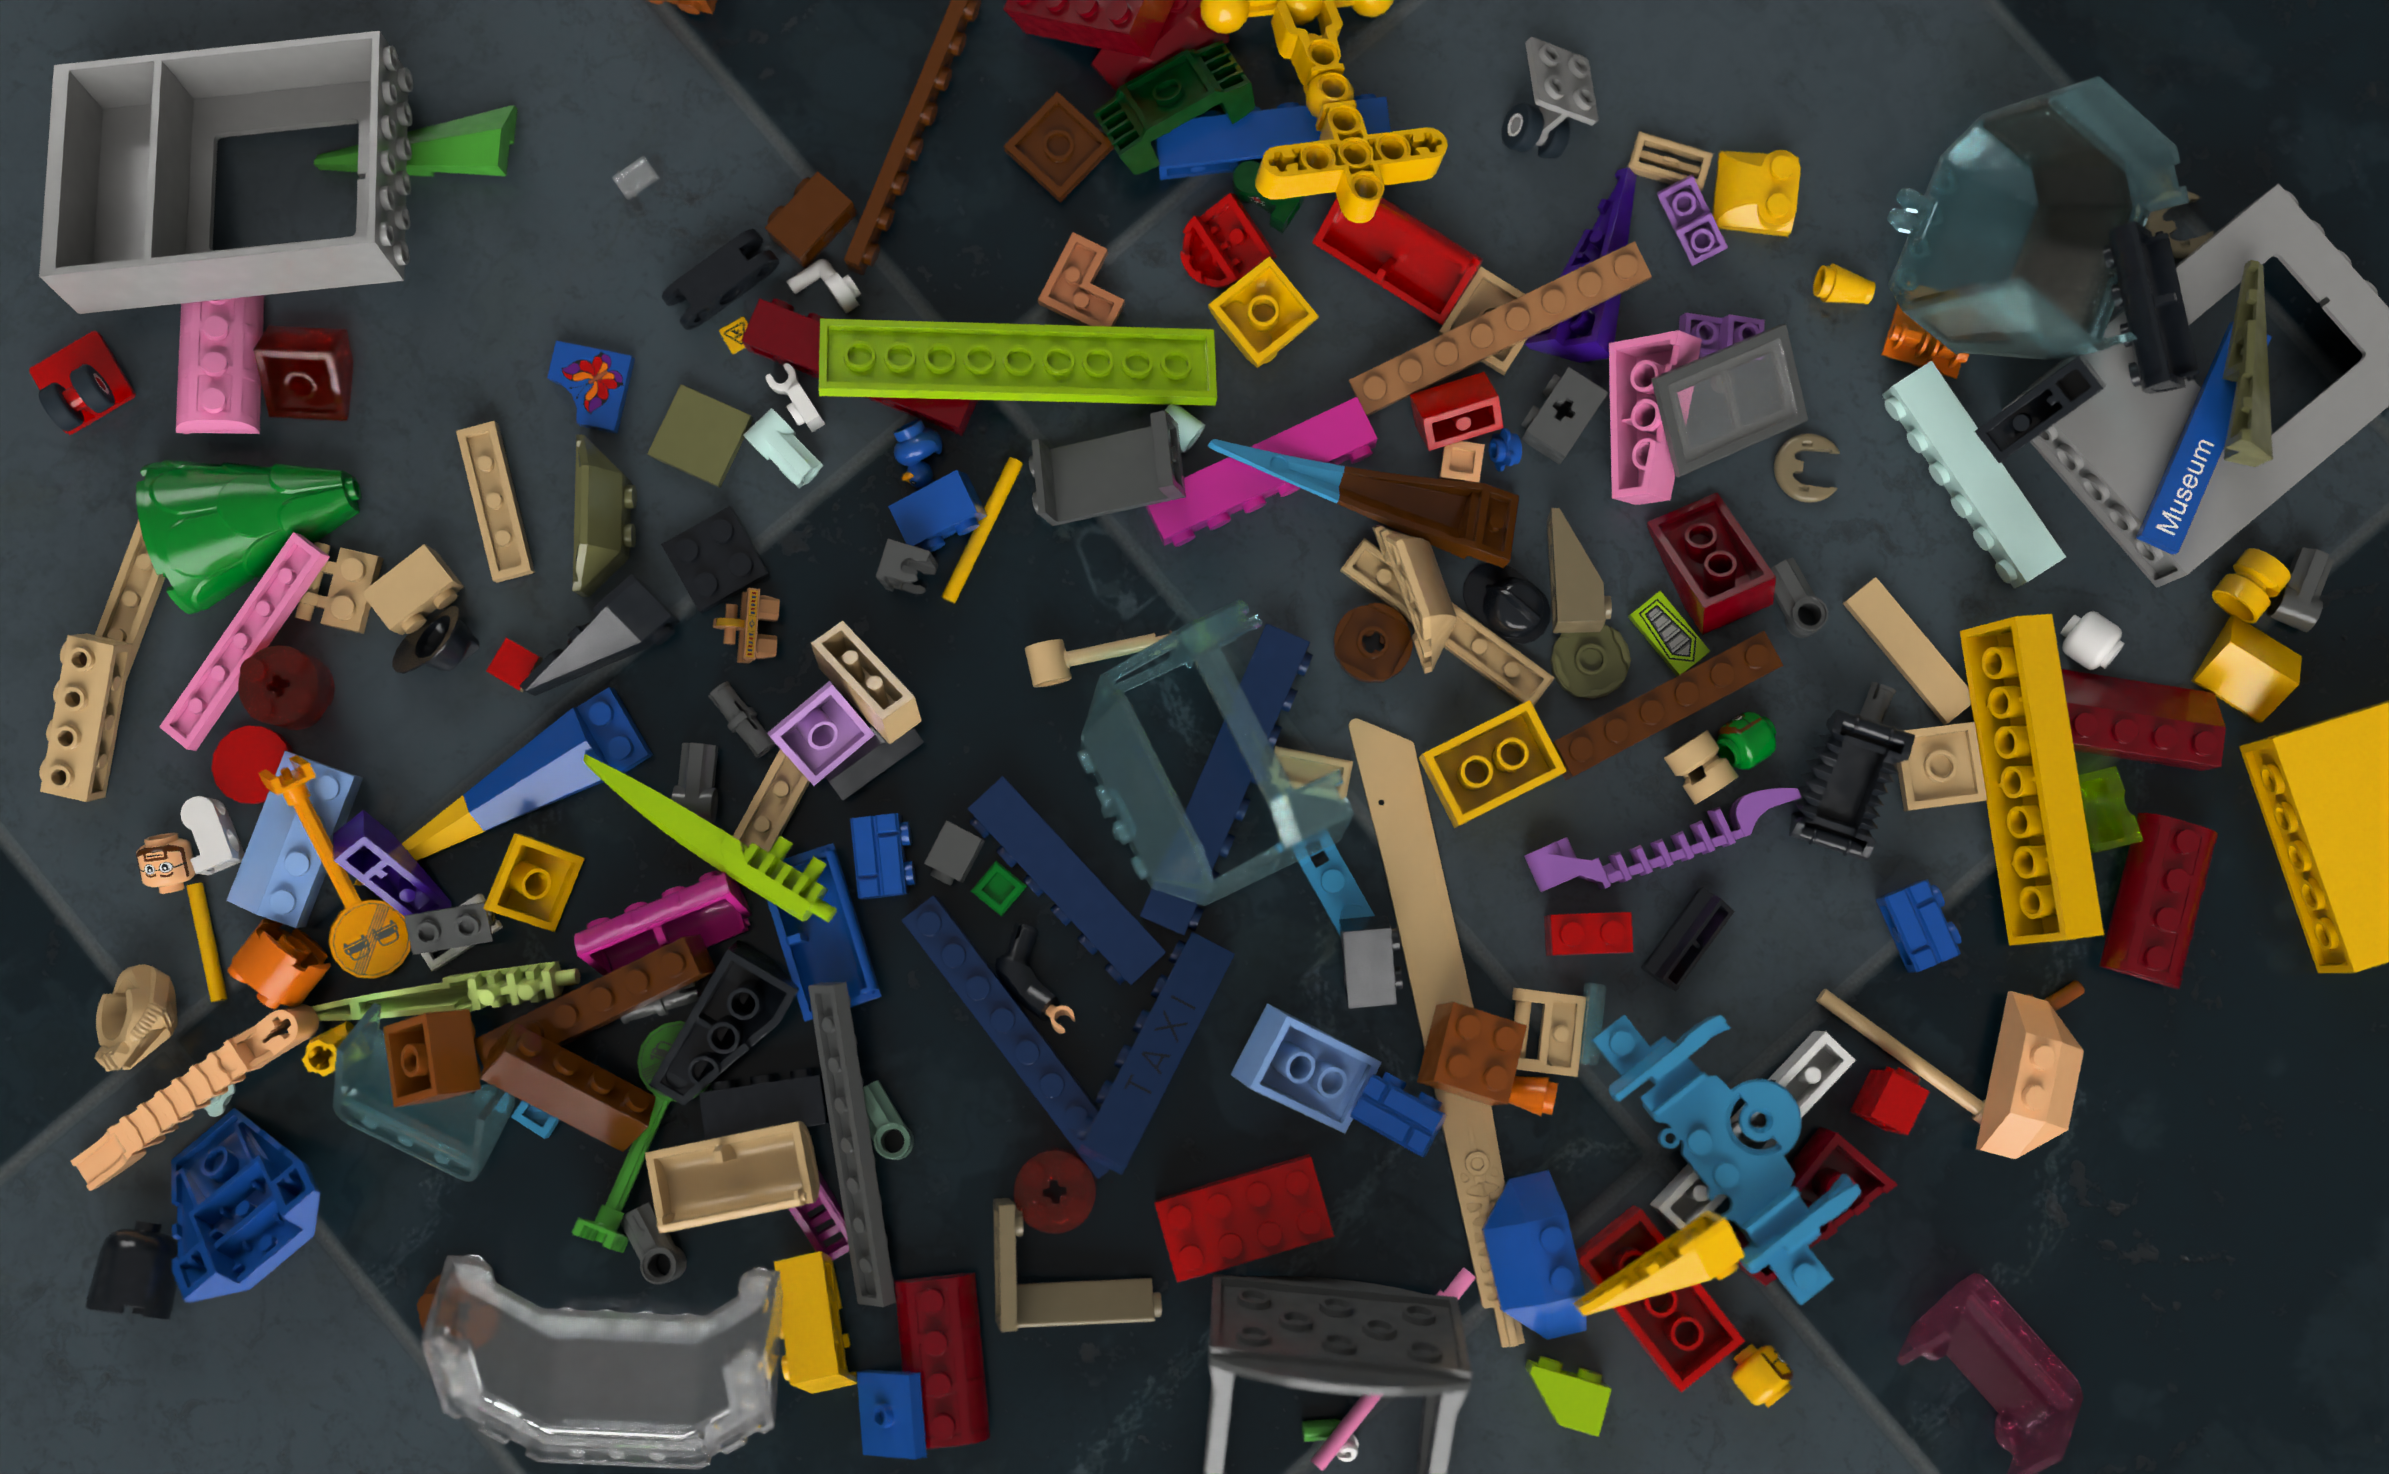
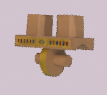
M747 588V592H742L740 619H737L738 605L726 604L725 618H714L713 628L724 630L723 644L735 645L736 631H739L737 663L749 664L755 659H767L776 656L777 636L757 634L758 620L773 622L778 620L780 599L760 595V589Z

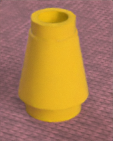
M1831 264L1830 266L1822 265L1818 269L1813 282V295L1820 297L1822 302L1869 304L1875 292L1874 281H1870L1836 264Z

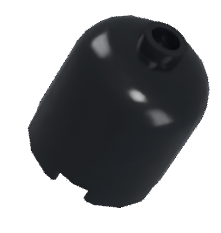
M136 1221L135 1229H120L111 1233L104 1240L85 1308L123 1314L125 1306L133 1307L132 1313L143 1314L142 1317L170 1319L177 1289V1281L172 1271V1259L178 1257V1241L170 1235L160 1233L161 1224Z

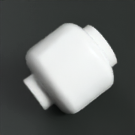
M2095 611L2086 613L2082 618L2074 615L2060 633L2066 637L2062 645L2063 652L2088 670L2097 669L2099 666L2106 669L2125 644L2120 640L2122 630Z

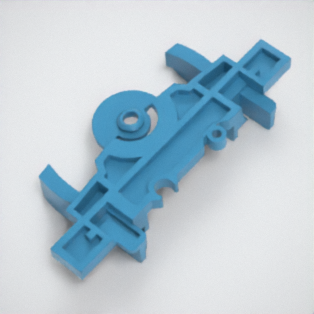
M1625 1015L1620 1016L1591 1039L1620 1077L1609 1086V1094L1615 1101H1621L1646 1080L1649 1079L1653 1083L1654 1087L1640 1098L1643 1102L1642 1106L1655 1122L1666 1123L1669 1127L1661 1129L1658 1133L1659 1144L1662 1147L1671 1149L1677 1147L1681 1142L1680 1154L1707 1187V1200L1712 1201L1720 1194L1728 1197L1730 1202L1729 1209L1721 1214V1216L1725 1217L1726 1220H1732L1750 1242V1244L1742 1249L1745 1257L1740 1259L1746 1270L1750 1273H1757L1768 1265L1796 1302L1803 1305L1834 1280L1809 1249L1808 1245L1822 1235L1819 1229L1820 1226L1836 1218L1859 1196L1861 1190L1858 1185L1853 1184L1848 1175L1841 1174L1835 1184L1821 1198L1807 1208L1800 1197L1799 1190L1791 1187L1795 1173L1784 1157L1797 1142L1802 1125L1801 1112L1792 1094L1780 1084L1765 1079L1747 1080L1730 1089L1717 1075L1708 1076L1688 1058L1710 1038L1730 1029L1725 1023L1726 1020L1721 1015L1711 1016L1694 1025L1675 1043L1662 1036L1650 1046ZM1740 1098L1746 1103L1741 1109L1738 1118L1743 1134L1754 1141H1767L1773 1138L1777 1142L1776 1145L1765 1149H1752L1737 1139L1731 1127V1112ZM1757 1112L1765 1116L1766 1122L1761 1128H1755L1751 1123L1752 1115ZM1668 1133L1673 1136L1670 1143H1667L1665 1140V1136Z

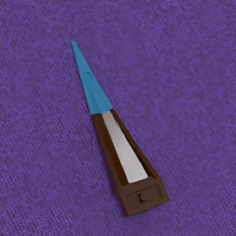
M1217 439L1211 440L1208 444V447L1212 450L1407 535L1427 540L1431 545L1462 559L1470 556L1504 568L1510 562L1519 496L1485 483L1409 476L1347 467L1283 455Z

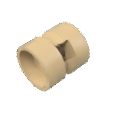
M1708 730L1664 757L1674 775L1684 777L1685 781L1682 787L1694 805L1739 777L1727 758L1718 757L1717 753L1720 748ZM1702 765L1703 768H1704V771L1701 770V769L1699 768V766Z

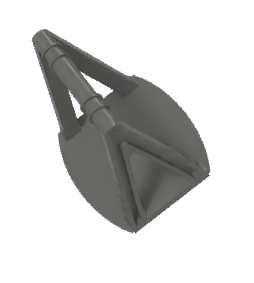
M1213 1274L1209 1357L1212 1378L1202 1474H1223L1234 1373L1266 1382L1327 1392L1380 1396L1423 1395L1416 1474H1447L1456 1414L1471 1385V1367L1457 1297L1429 1295L1385 1285L1333 1278L1305 1276L1240 1277Z

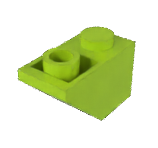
M1540 1356L1538 1362L1527 1359L1525 1368L1558 1425L1599 1437L1612 1389L1605 1382L1601 1381L1603 1375L1585 1368H1579L1577 1374L1562 1370V1362Z

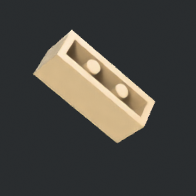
M841 621L811 643L819 669L889 744L921 722L915 696L844 621Z

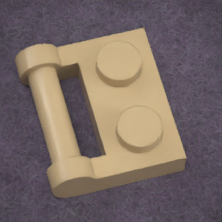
M1513 988L1512 1000H1516L1514 1021L1527 1025L1517 1070L1578 1077L1586 997ZM1532 1002L1543 1004L1537 1060L1526 1058Z

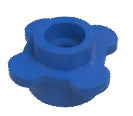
M1502 428L1500 434L1494 433L1489 443V456L1494 462L1497 471H1504L1505 466L1518 464L1522 457L1521 440L1516 433H1510L1508 428Z

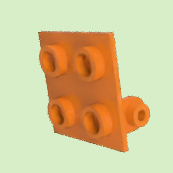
M1904 282L1881 355L1920 368L1932 361L1942 375L1956 379L1961 363H1966L1971 349L1967 348V344L1979 306Z

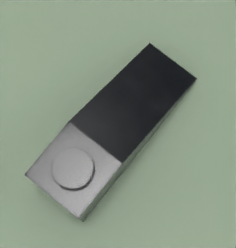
M2081 353L1974 432L1997 462L2000 463L2106 387V384Z

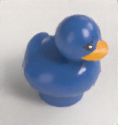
M916 419L904 424L893 432L897 440L894 447V456L899 464L908 467L907 472L902 476V481H908L915 488H923L933 480V471L928 463L921 460L933 453L940 454L943 445L941 436L936 430L925 428L922 420Z

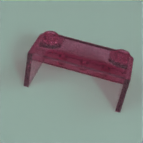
M1974 1273L1955 1285L1912 1325L1897 1357V1361L1903 1366L1920 1355L1929 1360L1937 1361L1946 1354L1998 1412L1995 1420V1437L1998 1443L2013 1455L2007 1474H2036L2063 1459L2083 1401L2082 1389L2075 1376L1993 1285L1982 1275Z

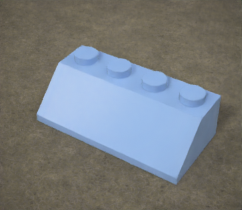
M285 751L275 776H281L280 770L286 767L290 771L294 770L289 758L297 754ZM297 755L310 763L316 775L315 778L306 782L311 793L309 799L333 845V834L346 824L363 777ZM269 790L226 901L256 915L294 928L306 927L327 872L293 805L288 806L283 794L276 795Z

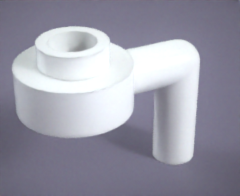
M819 259L786 281L793 293L797 294L819 278H822L846 314L859 306L856 297L861 295L853 280L849 275L841 278L826 259Z

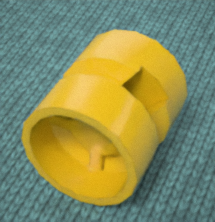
M2249 548L2244 551L2233 565L2236 573L2225 575L2212 591V597L2217 605L2229 615L2234 614L2246 623H2255L2270 606L2271 601L2269 598L2278 596L2290 581L2291 574L2284 564L2274 556L2259 549Z

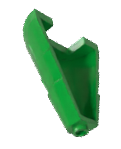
M164 460L144 465L140 472L142 476H145V480L137 482L136 485L138 518L152 565L157 575L163 574V577L167 578L172 586L167 587L166 590L170 598L182 611L189 615L200 610H207L252 579L264 575L293 532L303 535L314 544V542H318L360 512L357 500L361 499L359 483L354 476L352 477V475L342 470L275 464L273 467L229 462L211 464Z

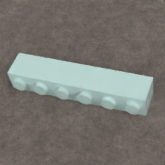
M1932 361L1894 384L1882 395L1886 400L1884 404L1887 412L1894 420H1899L1908 432L1907 440L1916 452L1923 454L1930 465L1929 472L1932 478L1939 485H1944L1951 495L1952 507L1960 517L1968 520L1974 529L1973 536L1975 541L1983 550L1989 551L1996 561V571L2003 581L2008 584L2011 583L2015 589L2066 558L2002 462H1997L1974 432L1978 427Z

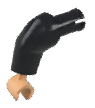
M1015 923L1005 955L996 958V974L1007 990L1022 1006L1043 1021L1050 1018L1053 1029L1057 1033L1063 1034L1065 1029L1056 1023L1057 1018L1067 1015L1075 1022L1074 1013L1068 1006L1059 1004L1058 998L1036 978L1030 968L1031 965L1028 963L1039 931L1026 924H1022L1021 928L1020 923Z

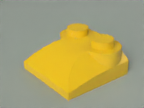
M1776 150L1769 154L1720 151L1718 153L1712 211L1718 228L1788 237L1792 231L1797 210L1801 171L1799 157L1786 150Z
M1270 256L1208 304V309L1219 326L1245 358L1256 368L1272 361L1278 354V351L1319 318L1317 313Z

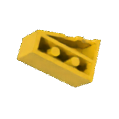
M820 1251L774 1261L775 1274L771 1275V1288L776 1299L779 1298L781 1314L776 1316V1327L780 1339H784L786 1355L782 1356L781 1359L784 1378L787 1381L790 1380V1385L811 1394L857 1384V1372L848 1373L844 1348L850 1347L851 1344L848 1333L842 1334L839 1309L843 1307L832 1258Z

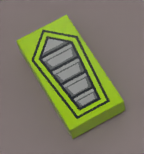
M1661 591L1628 616L1676 676L1686 672L1710 652L1708 647Z

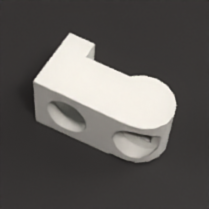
M201 796L192 797L187 800L182 806L180 815L183 824L192 830L200 855L190 859L195 874L212 875L241 863L244 851L224 804L219 800Z

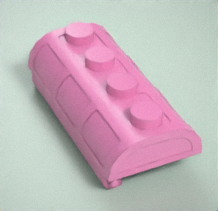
M264 295L181 304L176 433L260 434Z

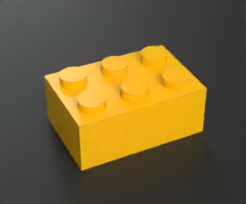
M1530 700L1424 752L1419 757L1454 828L1567 772Z

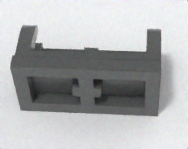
M888 539L876 578L886 590L893 592L894 588L913 594H922L926 592V589L921 585L912 584L918 580L917 571L923 574L935 575L938 563L928 550Z

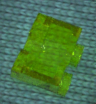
M2113 766L2078 775L2091 853L2144 841L2134 814L2132 815L2126 807L2124 799L2126 791L2117 767Z

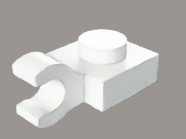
M786 363L783 365L788 373V379L784 383L775 382L771 374L766 375V381L774 392L790 397L792 403L786 407L798 426L806 423L810 430L814 432L825 425L801 387L797 373L790 364Z

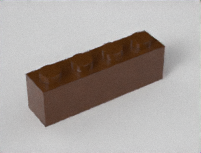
M515 1022L490 1048L480 1079L622 1152L649 1127L656 1096Z

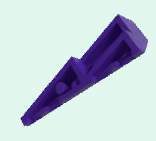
M1629 167L1617 170L1615 174L1618 180L1608 200L1602 199L1597 207L1600 212L1592 230L1585 229L1560 277L1628 245L1637 178ZM1621 294L1528 338L1525 345L1531 350L1579 363L1609 358V343L1615 342Z

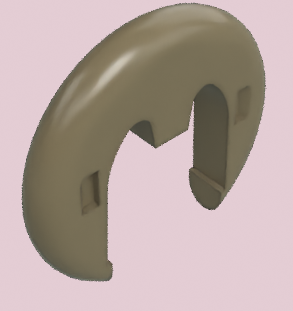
M2183 190L2170 191L2157 197L2149 206L2144 221V227L2152 232L2153 237L2159 231L2169 234L2174 258H2186L2214 234V231H2211L2203 236L2185 241H2177L2170 238V234L2177 230L2174 220H2163L2164 213L2172 208L2201 199L2198 195Z
M1800 434L1787 440L1778 450L1774 461V474L1779 487L1789 497L1806 503L1819 502L1830 497L1838 488L1805 485L1793 477V474L1803 472L1804 461L1797 460L1795 454L1801 451L1840 454L1838 448L1830 440L1817 434Z

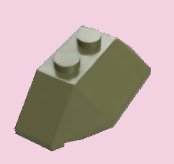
M576 435L572 591L581 597H590L630 558V547H635L636 529L634 524H630L631 509L636 508L637 491L635 485H631V481L585 435Z

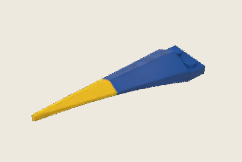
M608 687L578 707L570 709L404 841L402 845L416 861H419L513 819L603 783L604 781L583 761L585 754L622 773L637 766L653 756L615 688ZM358 879L354 883V885L358 886L364 885Z

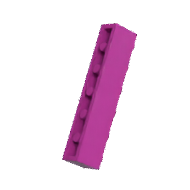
M1355 397L1251 447L1336 465L1350 459L1351 463L1354 464L1373 454L1371 449L1376 446L1378 438L1358 397ZM1227 457L1185 477V498L1145 507L1163 545L1166 546L1173 542L1174 546L1177 547L1193 540L1196 537L1194 532L1206 526L1210 530L1217 529L1231 521L1230 515L1244 509L1245 513H1251L1266 505V498L1276 493L1284 497L1299 490L1300 487L1231 457Z

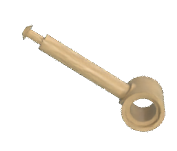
M1169 630L1170 634L1156 637L1155 633L1071 651H1066L1063 639L1048 640L1025 647V653L1033 687H1046L1071 680L1070 667L1157 649V644L1172 642L1173 645L1176 641L1175 633Z

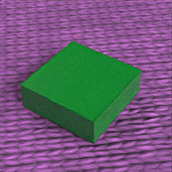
M995 861L971 892L1003 917L1027 888V885L998 861Z

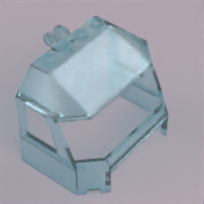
M1242 599L1187 623L1109 671L1100 674L1081 735L1082 750L1077 752L1086 774L1093 772L1099 783V786L1095 787V792L1102 805L1101 812L1104 818L1115 816L1117 819L1116 822L1112 823V834L1115 840L1118 839L1122 845L1129 843L1135 855L1130 861L1139 880L1141 881L1146 878L1153 889L1203 906L1215 902L1340 841L1354 816L1350 801L1346 797L1340 800L1336 786L1344 783L1339 769L1296 790L1293 789L1220 647L1262 626V621L1256 615L1250 618L1246 616L1250 612ZM1170 651L1168 660L1124 681L1115 682L1126 674ZM1194 661L1268 803L1281 843L1215 880L1201 842L1132 706L1124 692L1184 664L1190 669L1193 667Z

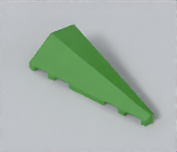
M507 106L407 132L412 150V157L410 160H407L408 175L434 177V172L506 176L509 144H514L516 106ZM358 145L319 154L314 160V165L319 170L358 172Z

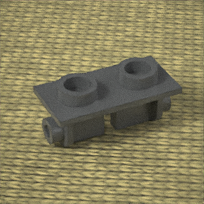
M485 902L405 915L404 918L412 954L492 942L494 940L491 926L496 923L495 913L483 909Z

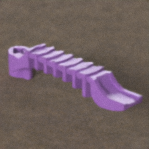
M1797 788L1765 789L1741 796L1731 804L1729 809V821L1734 831L1731 832L1721 808L1718 806L1707 811L1717 837L1710 839L1703 821L1700 820L1689 825L1697 842L1696 844L1690 846L1684 832L1680 831L1670 836L1676 851L1669 853L1662 838L1650 843L1655 854V858L1650 860L1647 859L1642 846H1636L1629 850L1635 865L1627 867L1620 851L1608 856L1611 863L1604 866L1599 857L1593 860L1577 858L1568 837L1531 852L1524 857L1540 892L1575 877L1596 883L1599 889L1602 890L1612 886L1611 883L1619 881L1622 883L1631 880L1633 875L1640 874V876L1649 874L1656 867L1660 866L1663 869L1673 865L1674 861L1681 859L1683 862L1694 858V855L1701 852L1704 855L1714 851L1715 847L1722 845L1724 848L1736 843L1735 840L1752 834L1756 821L1765 811L1802 797Z

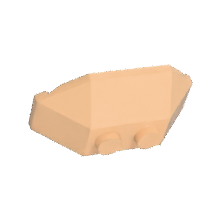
M2008 991L1976 1145L1977 1150L2017 1159L2066 1132L2069 1128L2084 1050L2048 1001Z

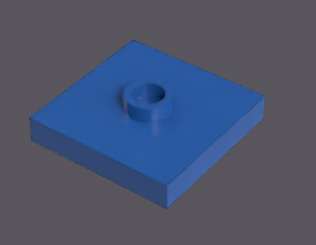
M883 1370L857 1372L863 1455L914 1460L927 1457L920 1373Z

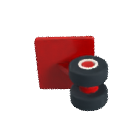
M97 331L88 333L29 369V373L40 390L38 394L39 400L46 413L57 426L69 435L76 433L136 396L135 391L102 335Z

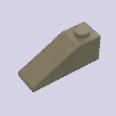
M1551 508L1547 519L1553 633L1601 632L1606 619H1611V596L1604 595V582L1560 508Z

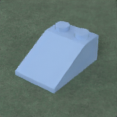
M1267 1003L1231 1075L1248 1088L1342 1133H1346L1353 1120L1350 1115L1357 1101L1361 1097L1373 1074L1376 1075L1382 1062Z

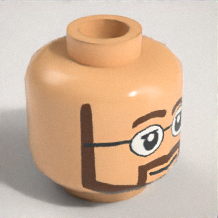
M165 833L145 838V845L141 846L136 852L142 883L148 887H158L160 894L185 889L184 882L195 876L190 860L194 858L191 843L186 839L179 838L178 833Z

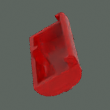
M1336 197L1312 242L1442 325L1471 283L1483 261V258L1468 251L1435 228L1428 226L1384 197L1381 198L1374 217L1365 223L1349 221L1343 215Z

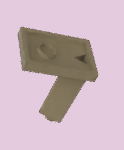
M1010 1198L993 1199L995 1322L1001 1332L1017 1331V1328L1153 1322L1155 1317H1161L1160 1292H1153L1152 1278L1017 1284L1016 1236H1023L1022 1211H1019V1208H1015V1204Z

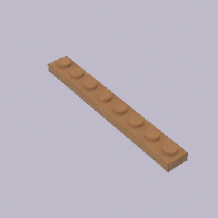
M1634 241L1350 379L1349 383L1355 396L1358 397L1366 416H1369L1410 396V394L1421 391L1650 280L1652 275Z

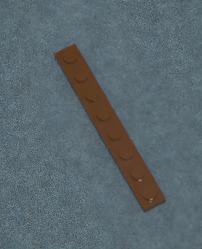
M981 0L950 1L845 255L844 261L849 271L864 276L868 265L872 267L878 258L880 245L877 242L882 230L888 231L892 224L895 213L892 206L896 196H902L906 190L909 181V174L906 172L911 160L917 161L920 156L924 142L921 138L925 126H931L935 120L938 110V104L935 103L940 90L946 91L952 77L950 65L954 56L959 57L964 49L967 38L964 31L969 21H975L979 13Z

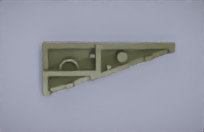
M2254 260L2248 261L2244 266L2223 379L2237 382L2223 460L2257 467L2273 459L2263 265Z

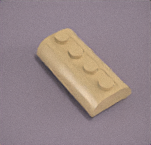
M801 1121L645 1152L659 1233L814 1203L818 1199L819 1175L814 1147L808 1128Z

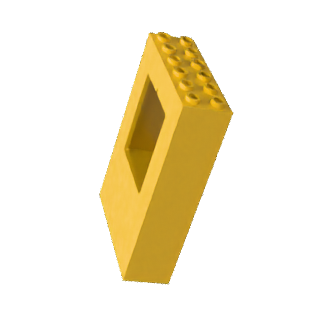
M2389 700L2239 746L2317 972L2355 973L2388 963Z

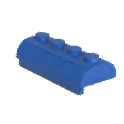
M834 843L783 859V862L801 873L804 872L813 856L827 864L816 882L828 889L823 901L837 909L829 923L815 914H812L808 920L801 921L767 900L791 980L799 988L796 996L804 1022L813 1020L808 985L820 982H846L851 1000L850 1008L882 997Z

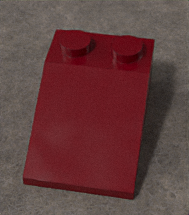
M1717 492L1647 522L1649 533L1680 600L1702 635L1773 605L1776 576Z

